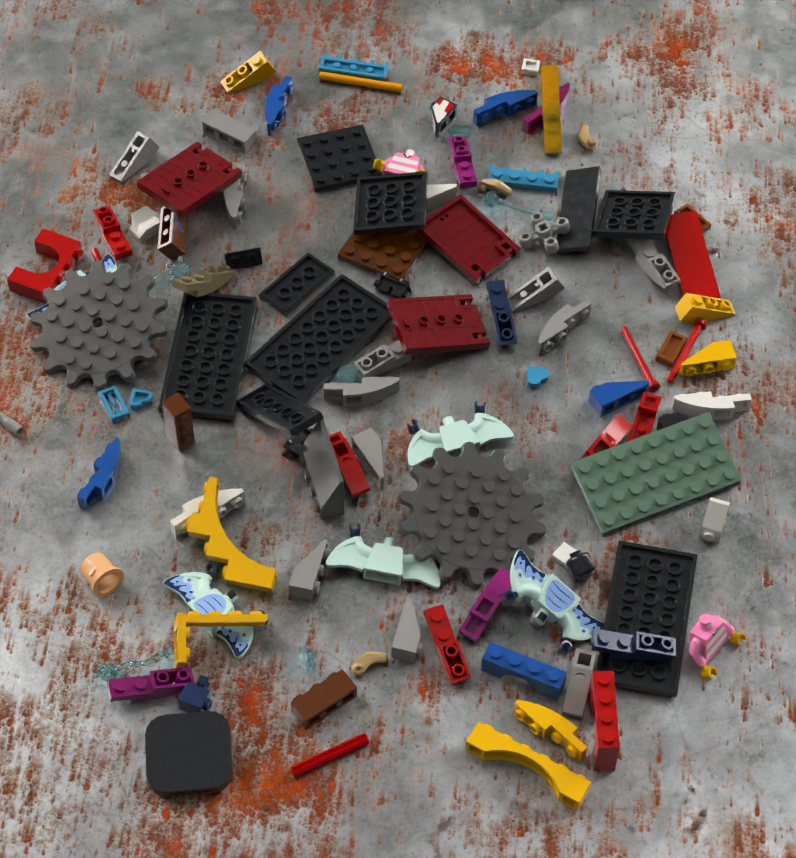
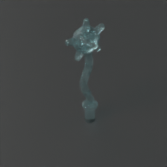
M489 191L484 195L478 194V197L483 200L486 207L492 208L497 204L509 206L523 213L533 214L540 212L544 215V219L550 221L554 217V214L545 212L543 209L539 211L527 209L498 198L496 192Z
M179 256L178 262L173 265H166L171 270L163 271L156 275L154 278L155 284L166 275H173L170 279L171 281L181 278V276H186L188 269L193 264L186 265L182 262V256Z
M174 646L163 647L162 651L157 652L144 661H129L117 665L118 661L116 660L113 663L104 665L98 663L99 671L93 674L92 677H100L105 682L108 679H116L117 676L124 675V672L121 670L125 668L147 666L163 656L168 659V656L174 655Z

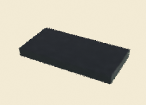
M308 252L259 294V298L287 317L335 275V270Z

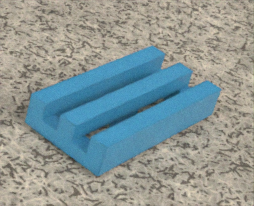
M116 386L98 392V396L112 423H116L117 419L123 420L125 416L126 418L130 417V412ZM110 392L115 394L123 412L120 413ZM105 394L107 395V397H108V399H109V401H110V403H111V405H112V407H113V409H114V411H115V413H116L115 415L113 414V412H112V410H111V408H110V406H109L107 400H106L105 397H104Z

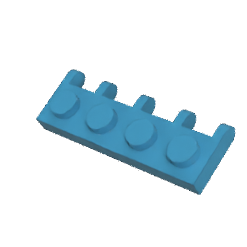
M323 53L319 65V73L322 71L385 82L389 62H386L385 65L374 64V60H371L370 63L359 62L358 58H354V61L342 59L341 55H338L337 58L327 57V53Z
M490 163L488 179L500 180L513 188L557 193L560 171H556L555 174H546L544 169H540V173L526 171V167H523V171L511 170L508 165H506L505 169L494 168V164Z

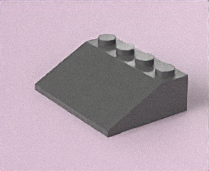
M322 419L317 422L301 446L302 454L299 455L301 466H305L306 469L304 470L306 482L310 481V495L315 497L316 500L314 501L315 511L320 513L323 520L344 515V481L324 420Z

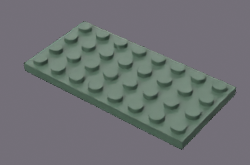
M709 412L587 456L570 464L602 535L740 483L742 480Z

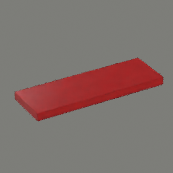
M697 211L671 214L665 236L675 272L681 280L678 284L682 298L686 293L720 299L721 295Z

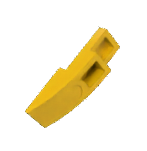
M523 700L515 702L514 714L516 718L522 722L524 721L535 735L545 739L550 734L555 743H560L566 749L569 756L576 758L579 762L586 757L588 747L577 738L578 727L544 706Z

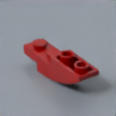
M110 205L93 210L102 237L115 260L132 256V249Z
M617 414L580 459L617 446L633 425L620 414Z
M341 431L329 435L343 481L352 498L370 491L368 482L347 439L343 437Z
M444 605L425 609L423 614L430 630L429 635L448 680L451 684L471 679L458 639L456 640Z

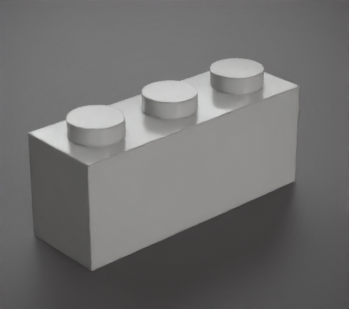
M214 109L202 121L203 134L244 154L257 142L256 129L227 116L223 112Z

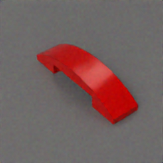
M643 392L633 427L626 442L651 433L661 403V396Z

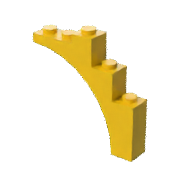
M558 65L541 66L545 153L562 152Z
M209 477L208 482H205L203 488L204 499L200 501L198 507L200 514L192 512L191 518H188L186 521L185 529L190 537L209 540V542L206 541L204 546V553H206L205 555L208 560L228 564L224 565L222 577H224L226 584L273 593L278 576L276 569L261 565L246 557L226 536L218 514L220 483L218 478Z

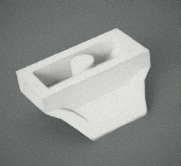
M144 206L131 214L132 225L130 233L139 243L159 233V212Z

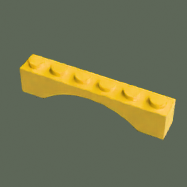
M478 722L466 740L465 751L483 761L508 760L529 767L548 782L559 802L575 811L579 810L590 791L591 781L584 775L576 774L570 771L567 766L551 761L548 756L538 754L528 745L514 741L511 736L497 732L488 724Z

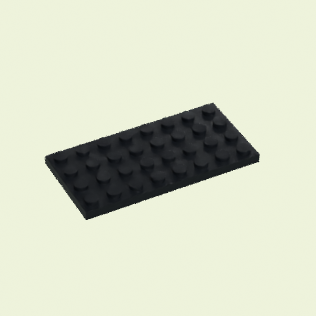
M341 274L244 362V366L276 389L304 403L392 321L387 303Z
M184 292L159 401V413H163L162 401L179 393L191 407L192 416L234 420L244 372V362L246 361L257 306V297L217 293L195 297Z
M618 541L603 630L634 635L638 631L676 638V657L665 660H624L609 658V653L599 652L596 671H614L615 686L677 698L698 554Z

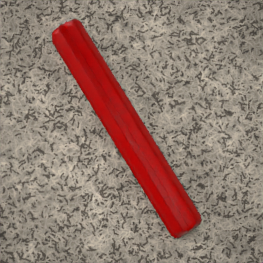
M362 733L291 766V772L295 778H298L367 746L369 738L365 733Z

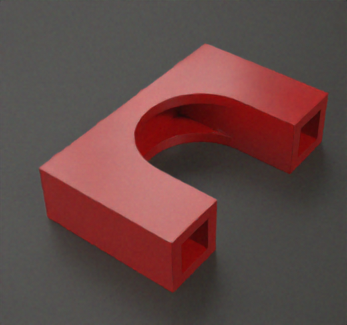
M42 229L34 240L36 253L58 261L57 266L45 273H33L15 267L7 278L9 291L46 304L48 302L42 296L44 289H54L65 281V272L69 269L74 270L77 261L83 257V250L80 241Z
M593 671L588 694L590 714H595V740L592 751L594 771H615L620 741L614 671Z

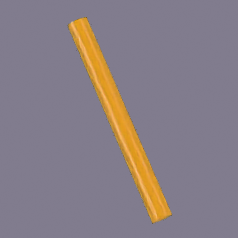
M322 71L319 74V80L399 93H402L403 84Z

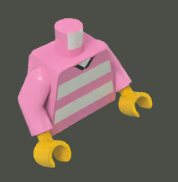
M411 149L407 150L405 154L397 152L386 161L375 159L373 169L376 168L381 172L384 171V175L425 171L423 165L420 164V158L416 157L415 151Z
M701 615L699 622L689 633V656L692 657L699 668H702L701 676L705 679H713L711 675L718 674L716 667H708L707 663L729 639L728 636H731V642L737 645H742L739 642V637L747 639L744 633L735 632V628L729 622L717 615Z

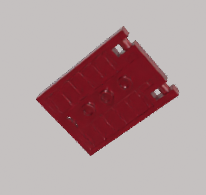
M196 142L137 181V188L180 217H184L241 178L242 170L238 167L232 169V163L208 148L202 150V144Z
M461 194L426 217V229L416 230L474 285L480 282L481 276L486 278L509 262L511 255L516 257L520 254L521 250L516 243Z
M472 294L389 299L387 308L404 355L488 349L491 342L489 338H484L486 330L476 305H471L473 301Z

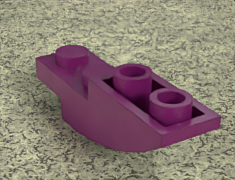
M569 83L559 87L560 115L568 102ZM542 106L524 118L523 131L526 134H529L539 126L544 129Z
M466 136L450 137V152L457 184H459L460 189L477 187V178Z
M500 568L470 609L469 615L459 629L460 634L475 643L477 642L495 612L498 611L506 599L505 596L500 598V595L512 589L510 573Z
M191 667L153 670L146 676L108 679L107 688L110 702L129 700L130 704L180 693L187 682L193 685L195 683Z

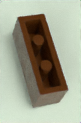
M164 206L161 207L157 249L172 261L185 255L188 214L180 217Z
M179 393L163 400L162 408L167 437L178 450L190 446L195 442L191 407Z
M343 669L337 673L333 672L326 680L320 684H314L303 695H297L291 702V712L307 730L356 698L357 686Z

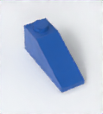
M648 381L605 382L594 386L589 391L588 402L598 415L602 417L641 398L643 392L648 393L650 383Z

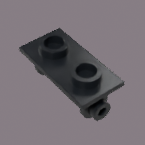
M260 247L228 252L224 255L226 265L230 269L263 264Z
M377 272L379 280L376 279L374 282L376 289L388 293L390 288H393L391 295L398 298H408L409 292L407 291H413L407 280L401 278L397 280L387 272L383 274Z
M305 429L297 434L294 440L290 438L283 446L286 450L282 456L288 453L291 460L299 459V455L302 454L301 443L305 442L313 429Z

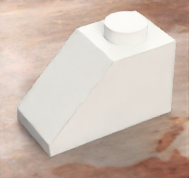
M710 497L700 538L709 542L719 543L729 502Z

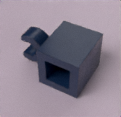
M201 675L197 685L186 683L178 698L180 710L188 713L210 710L213 701L211 700L210 691L207 690L210 684L208 677Z

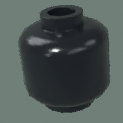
M581 550L569 554L570 559L566 561V566L572 578H578L580 581L594 575L593 571L596 567L588 552L581 553Z

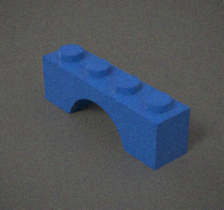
M492 642L489 643L482 657L481 671L498 678L505 675L520 677L532 684L539 694L557 701L566 683V671Z

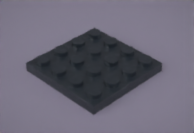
M363 124L296 138L314 192L357 184V177L382 175L381 171L376 168L373 169L376 157Z
M427 171L357 177L354 234L362 235L426 229Z
M606 190L592 230L593 237L664 239L676 200V192Z

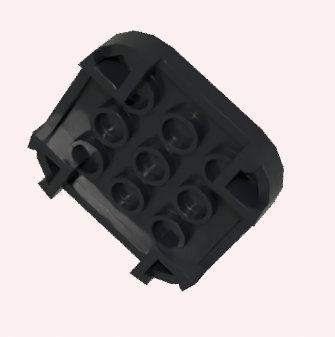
M212 711L166 714L156 717L147 726L145 732L147 781L149 789L151 788L162 799H170V795L212 792L214 796L221 794V791L232 782L231 731L229 722L223 715Z

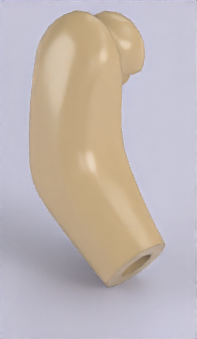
M581 125L578 134L579 142L588 150H594L597 147L596 138L590 137L588 125Z
M482 179L478 186V190L482 193H485L488 189L508 196L512 191L509 186L497 179Z
M370 651L364 653L352 664V674L361 676L371 664L386 663V653Z

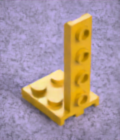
M190 611L187 615L186 612L177 613L174 620V668H182L190 660V647H186V643L190 639V627L263 626L268 620V614H262V611H251L250 614H242L241 611H231L229 614H221L220 611H211L209 614H200L199 611Z

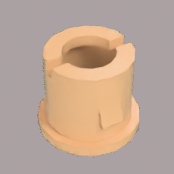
M99 552L88 556L80 566V574L90 584L92 593L97 597H105L112 594L123 582V571L119 567L114 566L104 554Z

